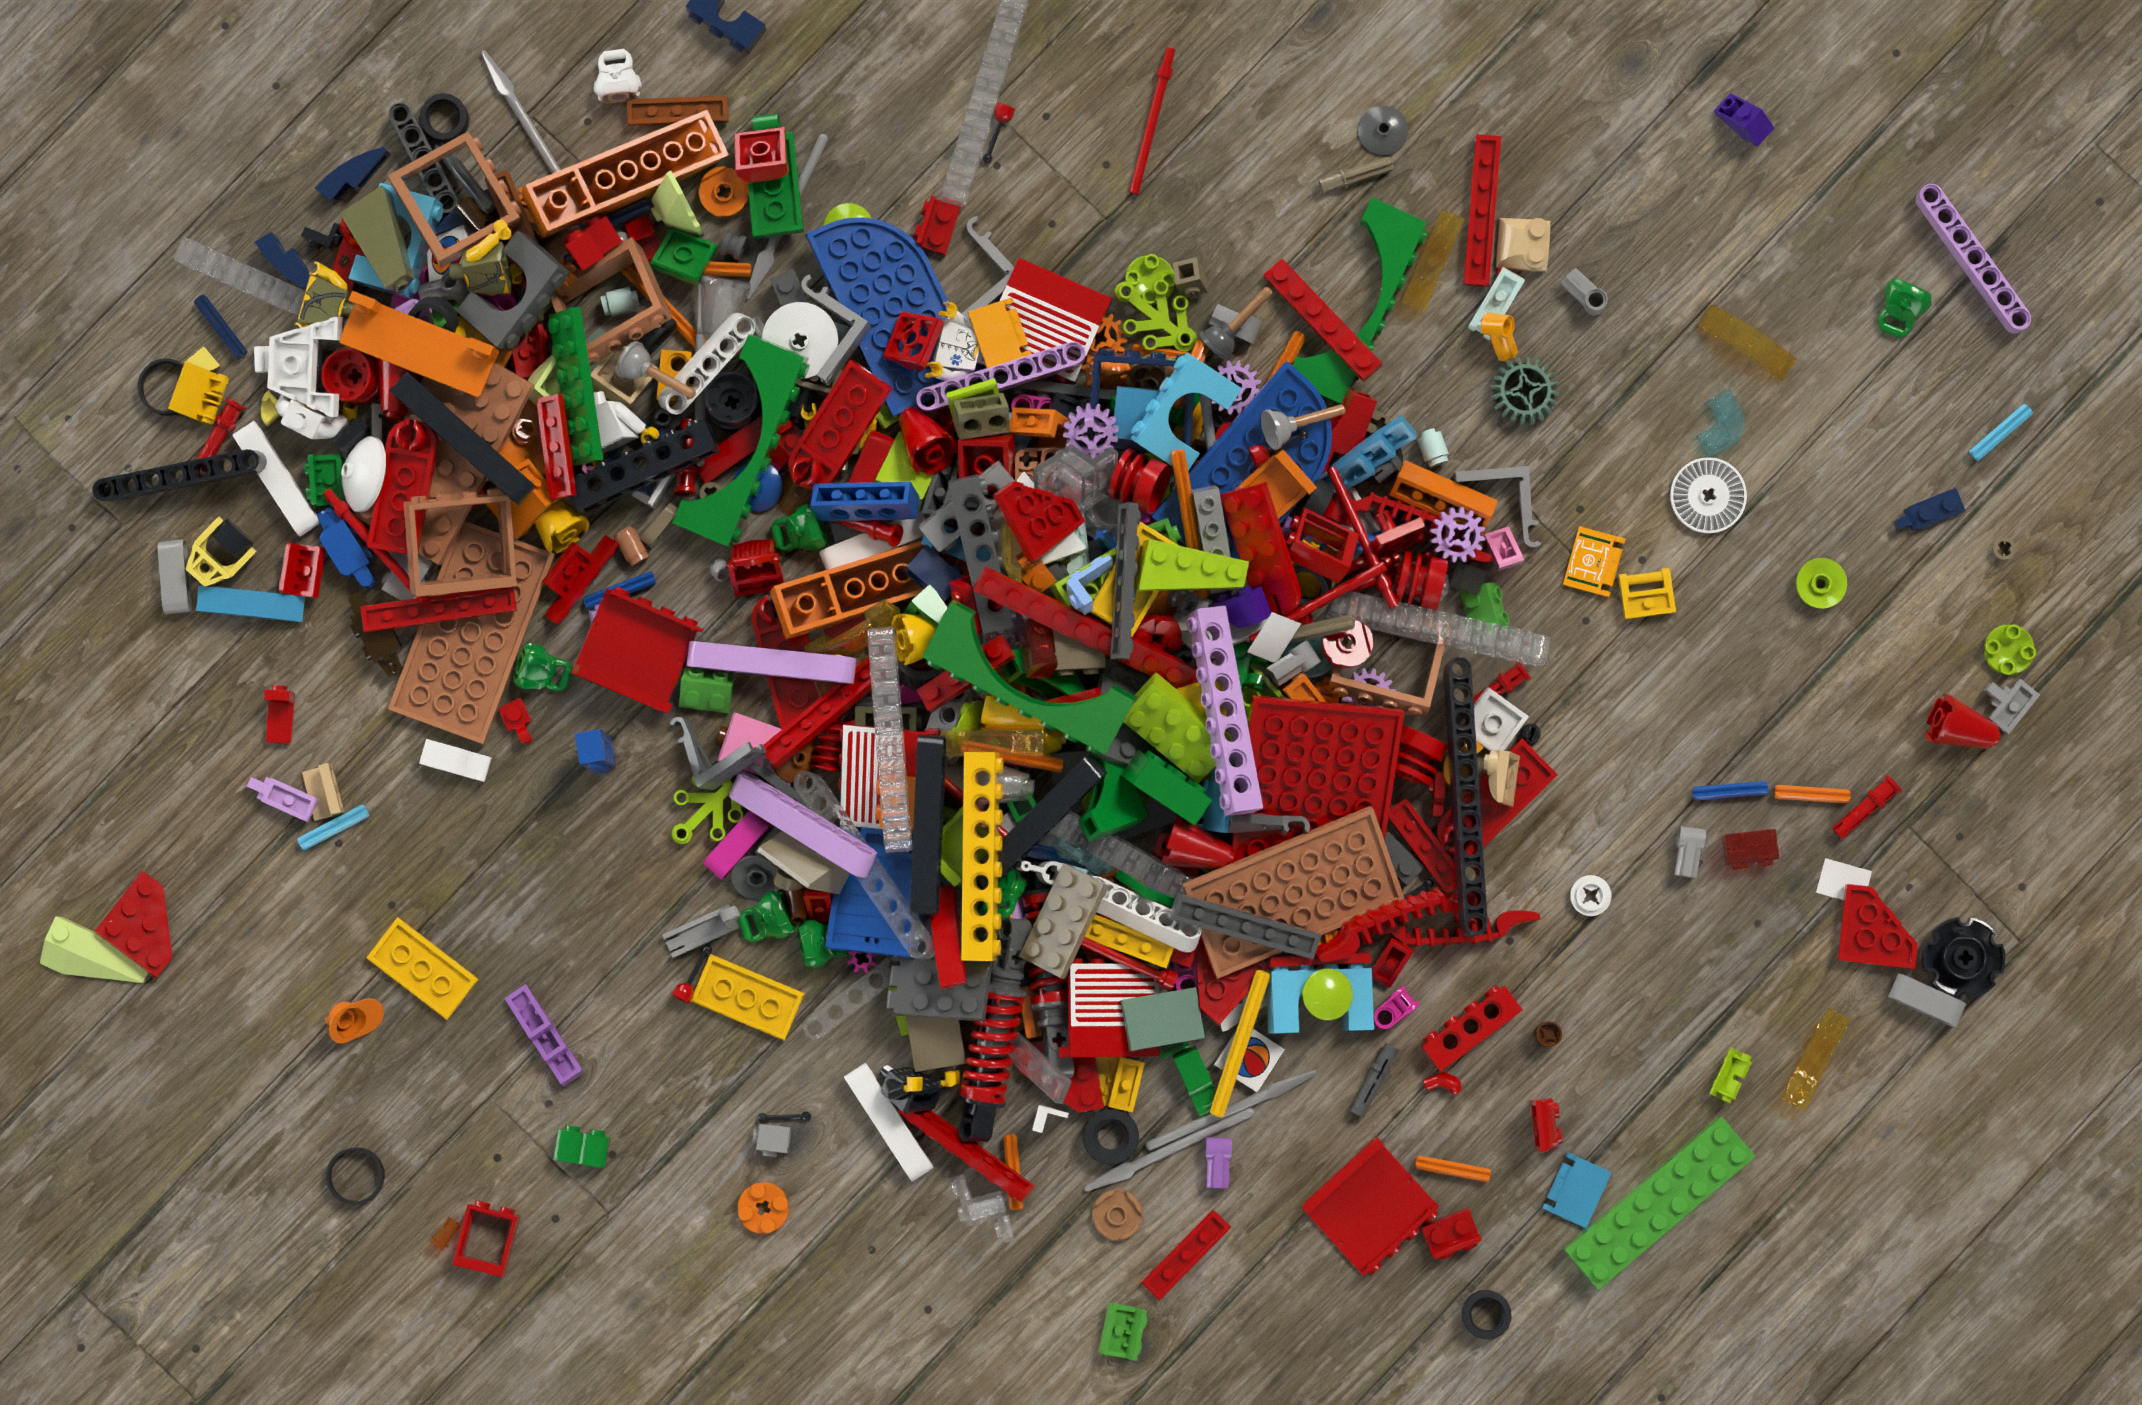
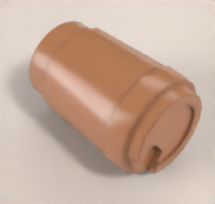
M629 526L614 535V541L618 543L619 550L631 567L637 566L649 558L647 549L635 528Z

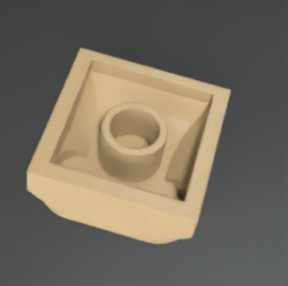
M1499 218L1495 269L1505 267L1508 270L1546 272L1549 257L1550 221H1545L1541 218Z
M624 346L620 351L602 359L591 372L592 386L597 392L603 391L605 398L610 401L621 402L630 409L636 404L637 399L653 378L650 376H642L638 379H622L618 377L616 367L622 352L627 347Z
M1491 750L1490 754H1486L1484 759V770H1487L1489 775L1490 792L1497 802L1513 806L1520 756L1510 751Z

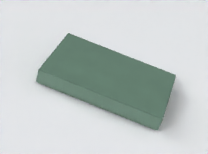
M1196 987L1120 1000L1129 1051L1205 1038Z

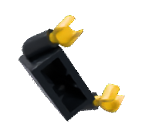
M886 1065L879 1073V1077L884 1081L881 1094L905 1114L935 1109L942 1090L960 1083V1071L944 1072L945 1079L939 1077L932 1080L920 1072H915V1069L911 1067L893 1069Z

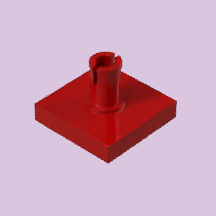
M1388 510L1383 512L1384 515L1382 512L1377 514L1374 520L1382 534L1375 536L1371 545L1378 560L1414 546L1425 527L1421 518L1396 527Z

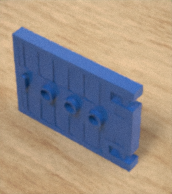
M843 825L842 830L873 848L877 855L866 878L850 873L840 894L833 893L825 947L831 950L915 959L922 914H912L910 910L913 833L862 827L860 832L854 831L852 826Z

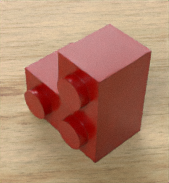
M597 214L585 221L586 227L581 230L577 228L571 230L564 235L566 240L561 242L577 268L582 271L604 257L603 254L623 242L605 215L599 217Z

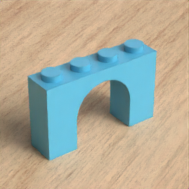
M380 183L379 187L382 185L391 192L398 217L405 219L410 226L411 242L407 253L414 280L409 282V286L403 291L392 293L384 287L367 257L357 254L348 279L362 286L412 299L419 289V277L421 271L426 267L429 248L393 187ZM409 191L435 234L437 222L441 220L443 215V204L436 198Z
M1186 352L1184 356L1182 355L1177 359L1174 365L1175 370L1170 378L1167 377L1160 386L1161 392L1157 398L1152 399L1145 410L1147 413L1142 421L1139 420L1134 425L1131 431L1133 435L1130 439L1171 466H1173L1171 451L1183 449L1189 470L1200 453L1177 439L1172 433L1168 422L1172 405L1185 394L1201 393L1228 410L1242 388Z
M1363 963L1348 964V969H1339V964L1323 965V969H1334L1344 974L1352 986V1003L1348 1011L1342 1016L1343 1031L1374 1030L1372 968H1364ZM1314 965L1298 966V971H1289V966L1273 967V971L1268 972L1270 974L1266 988L1268 1034L1299 1033L1298 1002L1305 982L1314 972L1318 971L1314 970Z

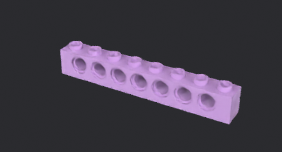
M1226 606L1196 609L1188 614L1187 628L1192 635V654L1197 662L1196 677L1201 684V704L1206 711L1207 719L1205 725L1212 743L1210 753L1215 760V780L1219 784L1221 792L1220 806L1224 810L1225 816L1254 813L1262 809L1263 804ZM1206 630L1211 633L1212 641L1207 638ZM1210 656L1216 659L1217 666L1212 664ZM1215 681L1220 683L1221 691L1216 688ZM1220 706L1226 710V716L1221 714ZM1225 731L1230 734L1231 742L1225 738ZM1229 756L1235 760V767L1230 764ZM1234 782L1239 784L1240 793L1235 790Z

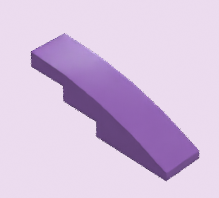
M526 984L504 998L529 1039L533 1041L563 1087L585 1073L559 1031Z

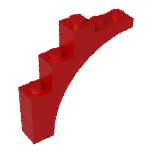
M1348 388L1341 403L1345 407V414L1331 418V449L1322 474L1328 469L1333 452H1335L1334 455L1341 458L1364 440L1377 404V400L1372 395Z

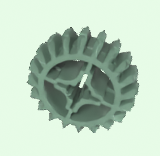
M1517 357L1515 359L1516 366L1512 362L1507 361L1506 367L1508 371L1500 367L1498 372L1502 377L1496 375L1493 377V381L1499 385H1492L1490 387L1491 391L1498 392V394L1491 396V400H1500V403L1495 405L1494 408L1495 410H1499L1502 407L1505 409L1501 414L1502 418L1506 417L1508 413L1511 414L1510 423H1513L1516 417H1519V425H1524L1525 418H1528L1529 424L1533 425L1535 423L1534 416L1539 421H1543L1544 416L1542 412L1547 415L1551 414L1552 411L1547 405L1552 407L1557 405V402L1551 399V397L1559 396L1558 391L1552 390V388L1558 387L1559 383L1558 381L1550 382L1555 373L1551 372L1546 375L1545 372L1549 368L1547 364L1542 369L1538 368L1540 364L1539 359H1536L1534 365H1530V357L1525 358L1524 364H1522L1520 357ZM1525 372L1536 375L1542 383L1530 382ZM1517 373V387L1505 391L1506 380L1511 375ZM1522 383L1523 386H1527L1526 389L1529 387L1532 390L1527 397L1518 392L1522 388ZM1545 391L1543 403L1533 409V395ZM1507 399L1519 400L1525 411L1513 407Z

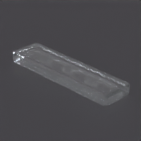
M1017 1031L1018 1037L1011 1041L1015 1045V1051L1008 1054L1013 1060L1012 1063L1055 1103L1063 1104L1072 1081Z

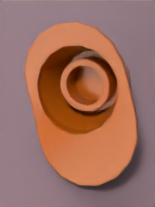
M370 998L354 1003L346 1001L337 1003L330 1010L329 1015L325 1017L331 1039L336 1043L344 1044L372 1032L381 1024L384 1017V1008L379 1001Z

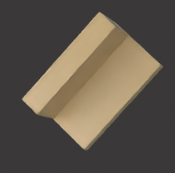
M330 763L318 765L319 768L302 772L307 794L319 799L313 812L314 821L345 813L333 765Z

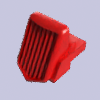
M750 540L732 546L731 561H728V571L735 597L768 592L774 586L785 583L779 553L775 551L773 540Z

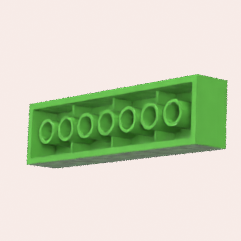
M1718 1116L1562 1249L1590 1283L1600 1290L1756 1156L1725 1119Z

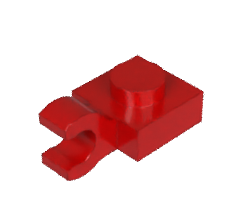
M518 698L498 708L509 732L516 730L523 745L533 741L526 724L533 721L522 698Z

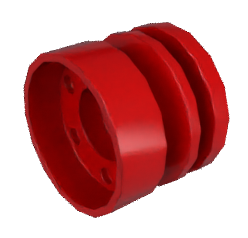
M350 348L336 350L327 357L323 364L321 377L323 386L328 393L339 394V400L364 405L373 403L380 398L376 357Z
M1130 448L1127 449L1119 459L1112 474L1108 491L1109 498L1114 500L1120 499L1121 503H1128L1133 498L1132 503H1138V510L1152 514L1159 506L1168 487L1171 465L1154 458L1147 464V456L1140 453L1138 455L1137 451Z
M1405 551L1403 558L1397 566L1393 584L1394 595L1398 604L1401 603L1403 593L1408 594L1406 606H1411L1414 597L1418 596L1420 597V609L1437 612L1446 577L1448 560L1431 557L1427 567L1422 566V554H1417L1415 564H1410L1412 552Z
M1403 725L1399 745L1402 749L1398 752L1395 775L1413 784L1431 786L1433 780L1424 775V772L1435 775L1437 770L1428 764L1429 760L1441 762L1448 746L1423 732Z

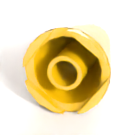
M559 499L556 504L548 507L534 523L546 550L551 554L552 550L556 554L565 551L572 541L577 543L580 540L578 535L582 530L586 534L590 526L587 518L563 499Z
M895 615L891 622V628L895 627L896 635L891 636L894 651L900 662L905 661L904 665H910L923 659L922 656L937 626L923 615Z
M992 694L986 695L981 723H983L981 730L1044 731L1045 727L1040 724L1041 720L1034 716L1027 718L1018 712L1019 708L1011 704L1009 706L1002 705L995 700L996 696Z

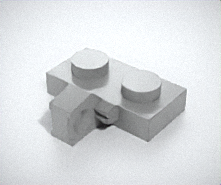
M2018 679L2011 689L2007 686L2001 689L1994 682L1989 683L1983 691L1994 699L1991 705L1995 708L1987 719L1998 725V728L2007 735L2013 730L2040 694L2022 679Z

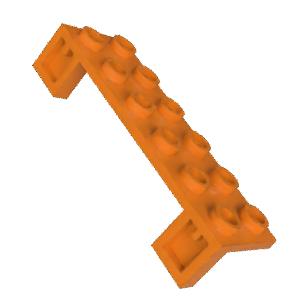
M352 291L349 301L354 306L339 342L341 344L477 398L481 397L499 350L494 346L471 337L468 339Z

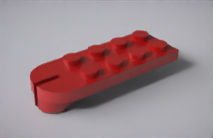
M849 360L790 454L788 465L792 481L800 483V487L813 490L814 484L833 483L892 392L893 387L854 360ZM812 467L811 475L809 476L807 481H803L805 476L809 472L810 468Z
M406 419L394 425L388 434L385 447V476L380 493L375 501L366 547L408 555L404 502L411 501V497L426 496V500H429L439 449V439L436 432L424 422ZM416 430V438L413 441L414 431ZM427 509L414 510L418 553Z
M1267 482L1220 494L1239 559L1249 562L1246 575L1247 584L1251 586V589L1262 586L1271 613L1273 612L1281 616L1291 613L1300 603L1301 589Z
M768 595L757 602L753 608L751 619L759 648L813 653L808 633L790 639L785 638L779 617H774ZM767 676L781 729L820 698L812 680Z
M1523 738L1510 750V752L1520 756L1513 806L1504 805L1493 798L1488 783V772L1479 781L1483 848L1558 776ZM1468 792L1461 798L1464 803L1469 804L1470 802ZM1452 807L1441 817L1437 825V838L1443 847L1454 838ZM1464 816L1462 818L1463 826L1471 829V819ZM1465 842L1464 851L1472 855L1474 851L1473 845ZM1454 845L1447 851L1452 856H1455Z

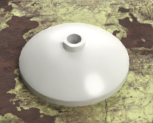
M369 436L358 442L342 467L344 496L351 509L357 512H365L374 504L384 481L386 454L383 443L378 438Z

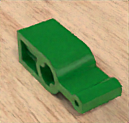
M1194 1045L1172 1055L1201 1118L1210 1113L1216 1090L1199 1051Z

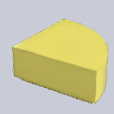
M202 347L187 360V362L211 372L221 368L205 347Z
M269 390L264 394L261 403V418L266 426H269L280 416L276 410L278 400Z

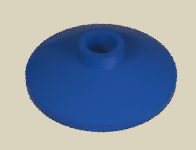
M749 462L736 472L733 481L744 471ZM771 464L766 473L763 472L759 482H762V486L758 495L752 497L750 502L752 511L768 510L781 497L783 490L782 479L779 472Z

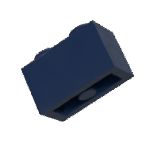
M926 544L903 572L923 590L930 584L943 602H945L951 595L949 582L962 578V571L952 563L949 565L942 558L943 554L934 546L930 548Z

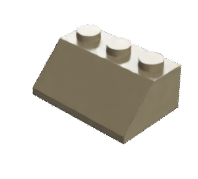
M784 831L775 835L758 849L760 854L808 889L840 894L850 874Z

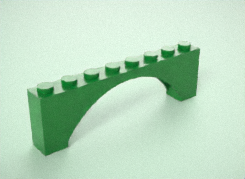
M1373 197L1361 219L1360 225L1365 226L1378 253L1381 269V290L1372 316L1356 334L1371 351L1375 347V344L1371 343L1374 335L1380 336L1386 323L1382 320L1385 312L1391 313L1397 300L1393 298L1396 288L1401 290L1407 279V276L1403 275L1407 266L1412 268L1418 254L1414 250L1418 243L1423 245L1429 232L1425 230L1427 222ZM1333 350L1307 358L1297 356L1292 365L1314 385L1324 401L1335 406L1341 405L1348 388L1351 389L1350 386L1353 380L1359 381L1360 379Z
M748 334L739 358L745 360L751 370L761 397L763 423L757 449L744 471L726 487L701 499L693 501L682 499L672 522L727 547L738 543L742 536L743 529H740L744 519L747 520L750 516L752 497H756L761 489L762 482H759L762 473H766L770 467L772 459L769 458L771 450L776 449L780 442L781 435H778L781 426H785L791 414L788 411L791 401H796L800 392V388L797 387L801 378L804 379L810 367L807 364L808 357L754 334Z
M956 600L950 602L922 656L927 660L926 663L929 666L938 670L942 667L949 671V676L960 682L966 680L973 684L972 688L982 694L989 692L996 696L995 700L1005 706L1011 704L1019 708L1018 712L1027 718L1034 716L1041 720L1040 724L1047 729L1054 731L1056 728L1064 732L1063 736L1075 743L1079 740L1087 745L1086 748L1097 755L1101 753L1106 755L1137 696L1116 685H1113L1110 691L1102 695L1073 703L1046 702L1019 692L998 675L986 658L975 627L974 616L977 611Z
M1049 638L1012 650L1016 658L1002 666L1010 684L1015 682L1039 692L1048 699L1085 691L1077 671H1073V676H1058V672H1051ZM1095 756L1092 757L1107 772V775L1092 789L1088 809L1085 815L1078 820L1089 843L1135 827L1149 816L1134 785L1121 776L1125 768Z

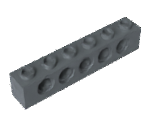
M978 474L948 481L972 588L985 566L1001 573V570H1005L1002 554L997 555L995 545L1000 544L997 530H991L989 520L994 519L991 504L985 505L983 495L988 494L985 479L980 480ZM968 497H976L979 500V505L976 509L969 510L965 507L964 502ZM974 522H981L984 524L985 530L982 534L975 535L970 531V526ZM980 547H987L991 554L989 558L981 560L977 558L976 551ZM974 592L983 634L1013 627L1012 620L1017 619L1014 610L1003 605L996 610L990 609L987 605L989 599Z

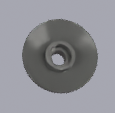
M1377 106L1371 108L1362 116L1359 122V140L1363 147L1372 154L1379 156L1394 154L1403 147L1407 140V121L1393 107ZM1381 125H1386L1388 127V132L1382 133L1379 130V127Z
M748 856L735 864L731 874L732 884L742 896L752 900H761L762 896L768 892H778L780 890L773 883L777 870L780 868L766 857Z

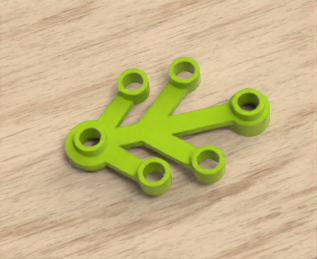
M1157 280L1152 285V291L1156 296L1157 310L1135 293V288L1131 283L1121 282L1116 285L1114 297L1117 301L1121 303L1130 302L1151 319L1145 321L1126 320L1122 324V331L1126 335H1132L1140 331L1163 329L1171 336L1156 338L1153 335H1148L1142 339V347L1147 351H1152L1157 347L1174 346L1178 351L1187 352L1194 348L1197 336L1187 324L1186 308L1188 307V300L1185 296L1179 295L1172 300V307L1176 310V326L1169 321L1166 298L1169 286L1165 280ZM1158 283L1164 285L1163 292H1159L1156 289ZM1123 287L1129 289L1130 293L1128 296L1122 294L1121 290ZM1177 299L1183 300V308L1177 307ZM1127 323H1132L1134 325V330L1132 332H1129L1126 329ZM1182 334L1188 336V343L1185 344L1181 341ZM1148 338L1154 341V346L1151 348L1146 345Z
M692 776V783L697 787L694 776ZM731 778L721 784L723 786L716 793H687L684 790H679L674 794V801L681 806L688 803H705L685 824H678L673 828L672 838L676 843L682 845L689 843L693 837L692 831L712 811L713 828L710 830V837L714 841H722L725 838L723 800L729 795L733 786ZM680 793L686 794L687 797L683 803L677 800V796ZM731 799L732 809L728 812V818L731 822L738 823L744 817V813L741 810V805ZM733 811L740 812L741 816L738 820L732 819L731 814ZM680 829L686 831V837L683 839L677 836V832ZM721 829L723 832L722 837L715 838L713 836L714 830Z

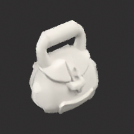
M625 49L604 51L599 57V75L594 82L593 90L602 103L626 102L627 99H636L640 95L642 88L641 79L633 71L631 54ZM626 59L625 63L610 64L607 66L604 63V61Z

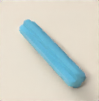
M2026 404L2020 406L1969 451L1970 455L1976 461L1982 459L2033 414L2031 408Z
M360 805L297 839L303 850H307L368 818L369 812L364 805Z

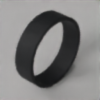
M169 358L158 359L148 364L138 379V393L142 402L153 412L165 416L179 413L173 410L161 411L151 407L144 395V382L150 371L159 365L170 363L183 368L184 365Z
M359 1147L348 1148L337 1153L330 1161L326 1171V1182L330 1192L335 1198L346 1204H361L370 1201L380 1192L385 1179L384 1167L378 1156L368 1149ZM349 1151H361L368 1154L374 1159L379 1169L380 1177L376 1190L368 1198L361 1201H351L343 1198L335 1190L331 1179L332 1168L340 1156Z

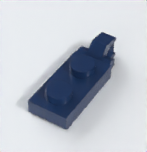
M1953 488L1907 507V509L1903 510L1905 516L1896 519L1893 523L1897 531L1907 526H1910L1912 531H1918L1963 513L1966 510L1957 489Z

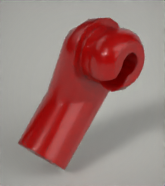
M1440 1072L1423 1080L1427 1091L1441 1086L1448 1089L1450 1094L1456 1095L1462 1089L1460 1079L1447 1072Z

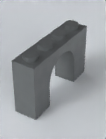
M518 230L504 248L506 254L523 269L526 276V292L519 304L512 309L500 311L485 296L470 292L457 309L459 314L496 347L508 352L518 344L521 335L534 323L537 314L548 305L550 297L557 288L564 284L566 276L570 272L533 238Z

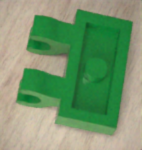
M1247 641L1233 646L1242 693L1244 687L1255 690H1262L1264 680H1262V675L1249 673L1251 664L1268 667L1271 662L1248 653L1247 651L1252 643Z

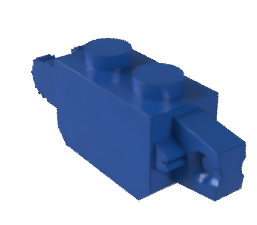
M331 507L320 512L317 516L324 530L321 533L320 541L339 572L345 577H355L360 582L359 584L366 589L373 588L377 584V580H375L374 574L369 568L374 565L370 560L373 557L370 549L366 547V544H360L357 539L359 535L345 520H341Z

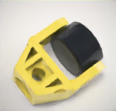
M218 517L194 541L186 570L204 587L234 576L257 552L252 547L254 542L229 519L224 521ZM212 535L239 561L229 566H223L206 550L209 536ZM203 563L209 565V572L202 570Z

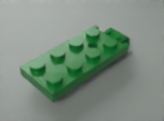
M778 113L752 117L754 131L781 127ZM794 132L785 133L788 173L779 179L748 182L754 239L804 233Z

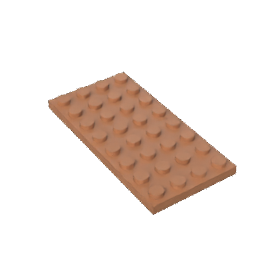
M497 363L492 368L480 398L425 377L422 383L430 393L499 454L535 387L533 383ZM410 409L404 420L412 419L423 422ZM416 430L414 431L413 441L416 438ZM437 434L439 449L429 499H436L437 494H452V497H460L461 492L477 491L478 495L487 478ZM375 502L367 511H356L354 515L359 520L371 525ZM473 505L427 509L419 554L438 565H442Z
M464 521L444 559L437 580L503 574L500 534ZM513 539L517 581L514 591L517 611L419 625L388 710L484 745L545 584L542 580L550 571L556 555Z
M1371 806L1182 884L1184 892L1188 896L1318 932L1321 935L1342 927L1344 922L1354 919L1353 916L1355 915L1360 916L1367 913L1366 911L1369 909L1375 910L1380 908L1382 904L1388 905L1393 903V900L1397 899L1400 901L1404 899L1374 809ZM1202 928L1200 935L1217 979L1283 952L1282 950Z

